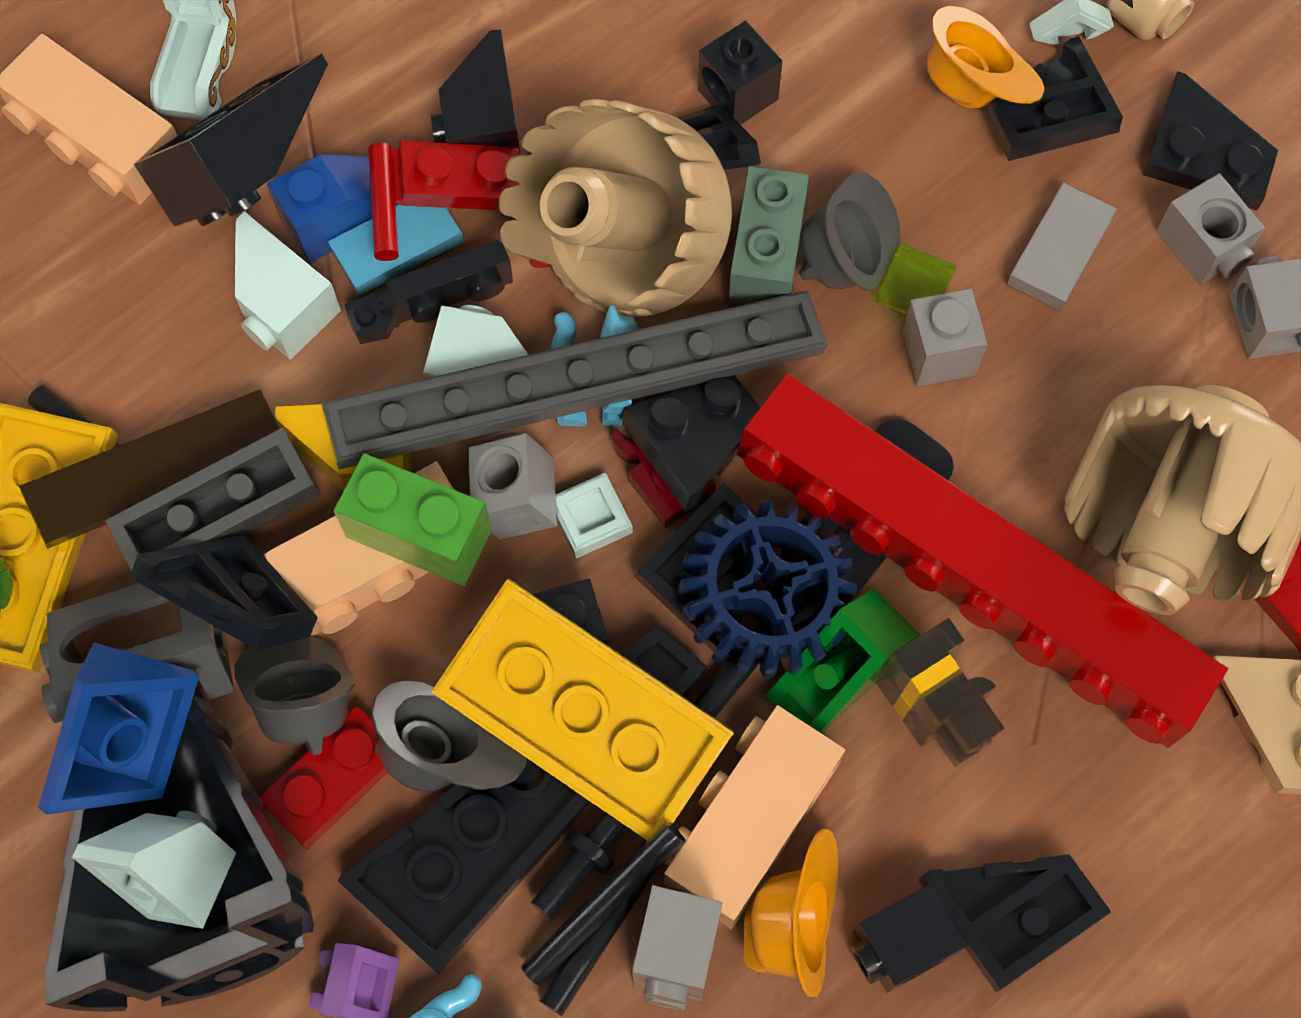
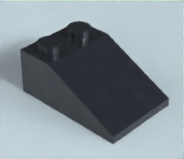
M322 53L261 80L134 164L174 227L195 219L198 220L201 226H205L226 213L230 217L235 216L261 199L256 189L276 176L327 68L328 63Z

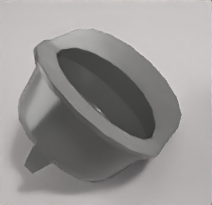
M852 173L842 181L827 204L805 221L800 234L805 260L799 275L803 280L818 278L822 284L833 289L858 286L862 290L871 291L879 284L881 277L894 260L900 245V224L896 208L889 193L877 179L867 173Z
M310 636L309 638L258 650L250 647L236 661L234 665L235 680L246 702L252 707L262 733L273 742L283 744L304 743L312 756L321 754L323 738L339 730L345 723L348 711V694L355 686L353 674L349 671L339 652L328 642Z
M399 681L387 685L374 699L371 715L375 731L380 737L375 747L376 753L380 756L381 762L390 776L406 787L417 791H435L455 783L475 789L500 788L515 781L526 767L527 758L431 693L434 688L433 686L417 681Z

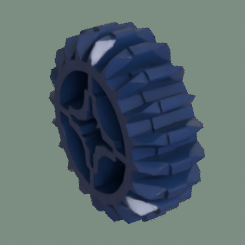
M770 499L761 503L757 518H755L745 503L736 506L733 512V522L726 516L717 514L713 517L710 524L713 534L699 531L692 542L698 553H687L682 561L681 567L692 576L681 579L678 585V593L685 597L696 599L684 606L682 610L683 619L688 621L703 619L705 623L696 630L693 636L696 643L701 644L714 636L720 642L712 655V658L717 662L723 661L730 651L738 654L736 671L739 674H746L754 659L759 660L760 672L764 678H772L775 675L779 659L790 675L798 674L803 668L802 653L806 648H808L811 657L814 658L813 663L818 664L826 656L824 645L818 634L825 626H830L829 621L841 608L847 605L843 601L852 598L857 592L856 583L838 578L847 573L853 566L852 558L844 556L833 558L831 555L841 542L839 535H829L824 540H821L816 535L822 524L820 516L812 517L806 526L796 522L799 515V509L796 504L789 505L782 518L776 517L775 507ZM771 545L788 551L801 562L789 563L781 560L776 556ZM741 547L745 556L741 564L744 578L734 581L728 590L718 592L717 568L719 562L730 552ZM760 578L763 579L767 587L777 586L781 588L774 600L768 590L757 592L754 589ZM815 586L816 609L812 622L805 628L794 632L791 619L795 615L792 598L800 596L805 588ZM737 614L753 616L760 622L765 635L745 628L732 616ZM842 631L837 634L832 646H837L844 637Z

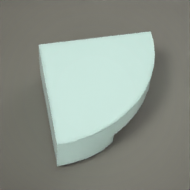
M1063 0L1029 23L1035 41L1052 45L1060 44L1058 37L1085 32L1087 40L1114 27L1110 10L1091 0Z

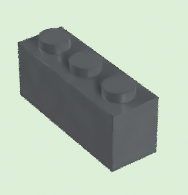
M282 427L105 521L132 570L137 554L242 535L246 536L321 495Z

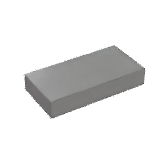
M1063 182L1012 271L1007 285L1062 311L1110 225L1117 208Z

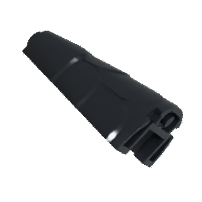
M197 683L163 797L161 799L76 810L74 812L62 865L65 873L44 972L46 981L45 997L46 1005L77 1011L110 1012L125 1011L128 1007L127 997L148 1001L160 996L161 1007L216 995L252 982L286 964L305 947L303 934L311 933L314 930L311 907L304 894V883L262 811L264 803L231 752L233 746L232 737L199 683ZM189 811L212 821L217 826L215 834L232 848L236 855L202 929L147 919L72 858L77 845L146 813L177 817L178 812Z

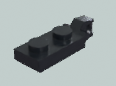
M496 240L385 281L387 289L346 303L345 308L360 344L388 339L393 329L399 327L403 322L413 319L416 323H423L438 318L441 305L450 306L469 298L475 302L484 301L498 295L504 290L505 285L513 283L510 259L503 243Z

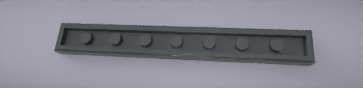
M807 290L322 402V412L337 467L340 470L358 465L363 453L380 460L704 383L715 378L729 377L821 355L827 347V342Z

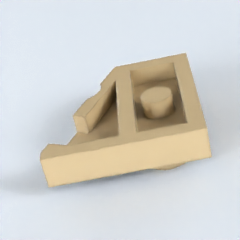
M1214 656V659L1229 668L1221 683L1239 714L1234 719L1246 741L1251 743L1259 752L1260 766L1275 793L1301 795V660Z

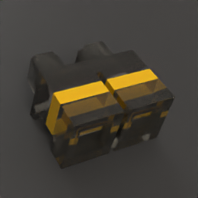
M947 618L893 653L876 684L919 745L922 747L935 738L953 765L957 767L986 748L992 742L991 740L1005 728L985 701L997 686L991 680L984 677H974L968 680L953 659V655L965 640L950 618Z

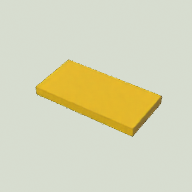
M0 403V558L9 564L8 571L12 577L10 601L7 607L0 611V665L39 674L43 663L40 643L48 641L47 613L61 609L85 534H82L47 549L24 501L19 486L112 449L118 438V434L112 428Z
M511 579L506 580L431 691L441 700L646 840L666 821L673 824L734 733L733 730Z

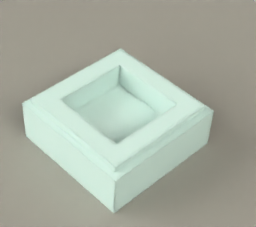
M606 473L556 494L557 522L576 559L633 533V526Z

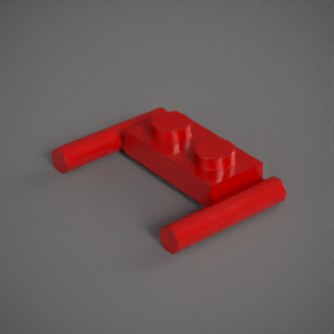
M402 140L400 141L399 148H392L387 143L371 144L368 147L375 259L379 261H393L399 257L396 204H400V206L499 211V198L502 191L519 185L516 181L508 179L505 173L508 161L513 156L519 155V148ZM530 259V265L535 268L551 266L550 264Z

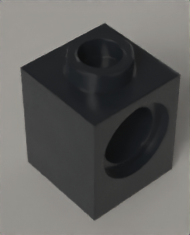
M745 20L699 50L698 91L711 106L721 104L741 125L778 100L783 60Z
M931 883L859 922L853 930L858 943L851 946V951L868 982L872 984L880 980L886 993L952 958L968 945Z

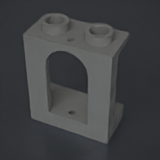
M137 583L47 613L48 641L40 643V653L45 669L50 677V683L42 685V695L48 714L54 723L64 720L75 678L83 665L72 639L94 626L169 602V600ZM180 606L183 631L124 650L187 669H194L195 673L199 675V681L208 700L234 692L225 632Z

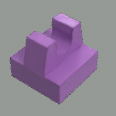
M335 943L334 949L321 951L318 965L330 968L324 994L312 993L309 1007L319 1011L321 1015L333 1018H388L400 958L358 945Z

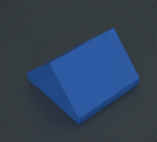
M94 643L75 678L38 808L47 815L161 799L199 675L191 669Z

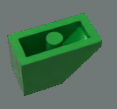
M875 589L870 590L841 608L829 621L831 625L825 626L818 634L826 652V656L822 661L814 664V658L811 657L808 648H806L802 653L803 668L795 675H790L786 671L765 695L775 706H780L821 734L882 678L920 636ZM842 631L844 637L837 646H832L835 637Z

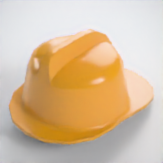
M946 6L937 10L931 20L932 34L935 40L927 55V71L931 80L940 91L950 97L957 105L968 109L985 107L996 97L1014 103L1031 104L1041 99L1045 91L1042 79L1009 46L1005 38L990 22L979 14L963 7Z
M822 828L815 834L808 848L802 869L773 876L759 886L748 902L744 918L743 960L746 967L754 972L799 978L807 997L812 998L818 997L824 982L826 939L838 882L837 841L832 831Z

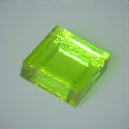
M900 243L878 292L876 303L907 314L911 300L946 294L957 265Z

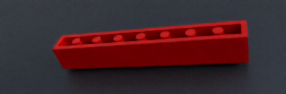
M786 374L744 429L736 455L743 459L745 466L756 477L766 482L776 481L795 494L800 505L816 517L820 516V518H830L849 531L851 538L859 547L874 555L883 554L902 567L907 578L916 586L929 592H939L958 605L960 613L969 622L983 629H993L1011 641L1016 652L1026 661L1036 666L1049 667L1070 682L1071 689L1085 701L1095 705H1105L1124 718L1127 727L1139 738L1154 744L1160 743L1166 748L1172 746L1192 730L1229 668L1138 607L1124 600L1095 578L790 374Z

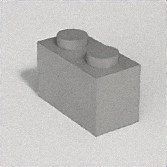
M652 885L632 970L634 987L644 989L645 1002L679 1011H685L687 1000L701 1003L723 902Z

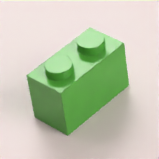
M363 453L334 509V513L346 538L461 586H465L492 531L485 502Z

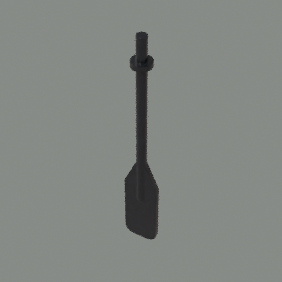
M892 419L881 424L875 431L949 481L954 468L952 456L945 447L906 420ZM808 512L800 524L806 526L814 515ZM820 518L822 524L816 535L821 540H824L829 535L835 534L839 535L841 541L838 547L831 553L833 558L842 556L852 558L853 566L843 576L838 577L857 584L856 594L852 598L843 601L846 603L858 595L887 557L883 554L874 555L865 551L853 541L850 532L830 518ZM782 549L781 560L789 563L801 562L793 554ZM777 586L772 588L771 596L773 600L781 590ZM815 586L805 588L800 596L792 598L795 612L791 619L793 629L813 619L816 609ZM759 623L753 632L765 635L763 627ZM734 653L693 704L716 718L760 664L759 660H753L746 674H739L736 671V662L739 655ZM604 812L586 835L573 829L564 839V843L572 852L533 898L531 904L544 916L552 920L592 869L602 875H606L612 868L614 862L606 852L627 826Z

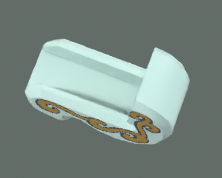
M163 0L166 10L171 13V23L150 81L151 103L156 112L161 116L202 120L217 110L221 104L218 90L221 75L229 68L236 43L234 0Z

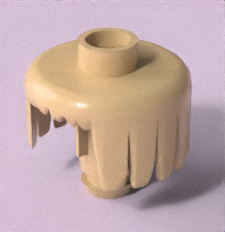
M590 99L582 101L579 106H565L554 110L547 115L545 126L533 128L526 133L521 144L525 150L531 152V155L520 154L513 156L505 168L507 178L516 181L519 185L506 188L502 191L499 198V211L506 216L515 218V220L505 222L500 230L501 242L506 251L516 253L527 259L552 265L553 272L561 279L562 285L572 292L575 298L592 306L594 309L607 313L609 307L615 305L620 315L629 317H646L668 311L692 297L709 280L719 265L728 243L732 220V200L728 180L720 160L711 146L696 130L684 121L661 111L617 100Z
M1170 385L1133 388L1118 395L1105 409L1066 492L1064 511L1069 523L1072 524L1074 522L1075 532L1083 541L1089 537L1098 520L1092 543L1093 548L1104 556L1112 552L1119 537L1123 534L1116 558L1120 566L1114 569L1115 590L1120 597L1140 609L1159 615H1173L1189 602L1190 598L1187 592L1193 594L1203 593L1217 571V580L1213 587V597L1216 599L1230 600L1237 596L1243 587L1242 600L1256 599L1259 595L1260 597L1270 596L1280 587L1301 539V442L1284 427L1270 419L1268 412L1260 403L1246 394L1231 388L1217 385H1202L1195 389Z

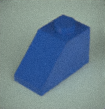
M318 155L267 183L281 222L309 264L331 252L328 244L329 240L372 219L369 161L366 156Z

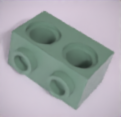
M748 167L730 276L729 308L791 294L809 180L808 174Z

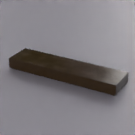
M259 389L20 485L19 488L44 544L49 549L106 525L105 520L280 428Z

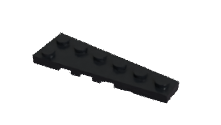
M658 625L621 653L622 656L684 698L707 674V666ZM528 758L526 767L518 778L500 788L475 789L457 784L437 799V804L408 827L406 825L401 827L344 872L337 880L438 975L592 803Z

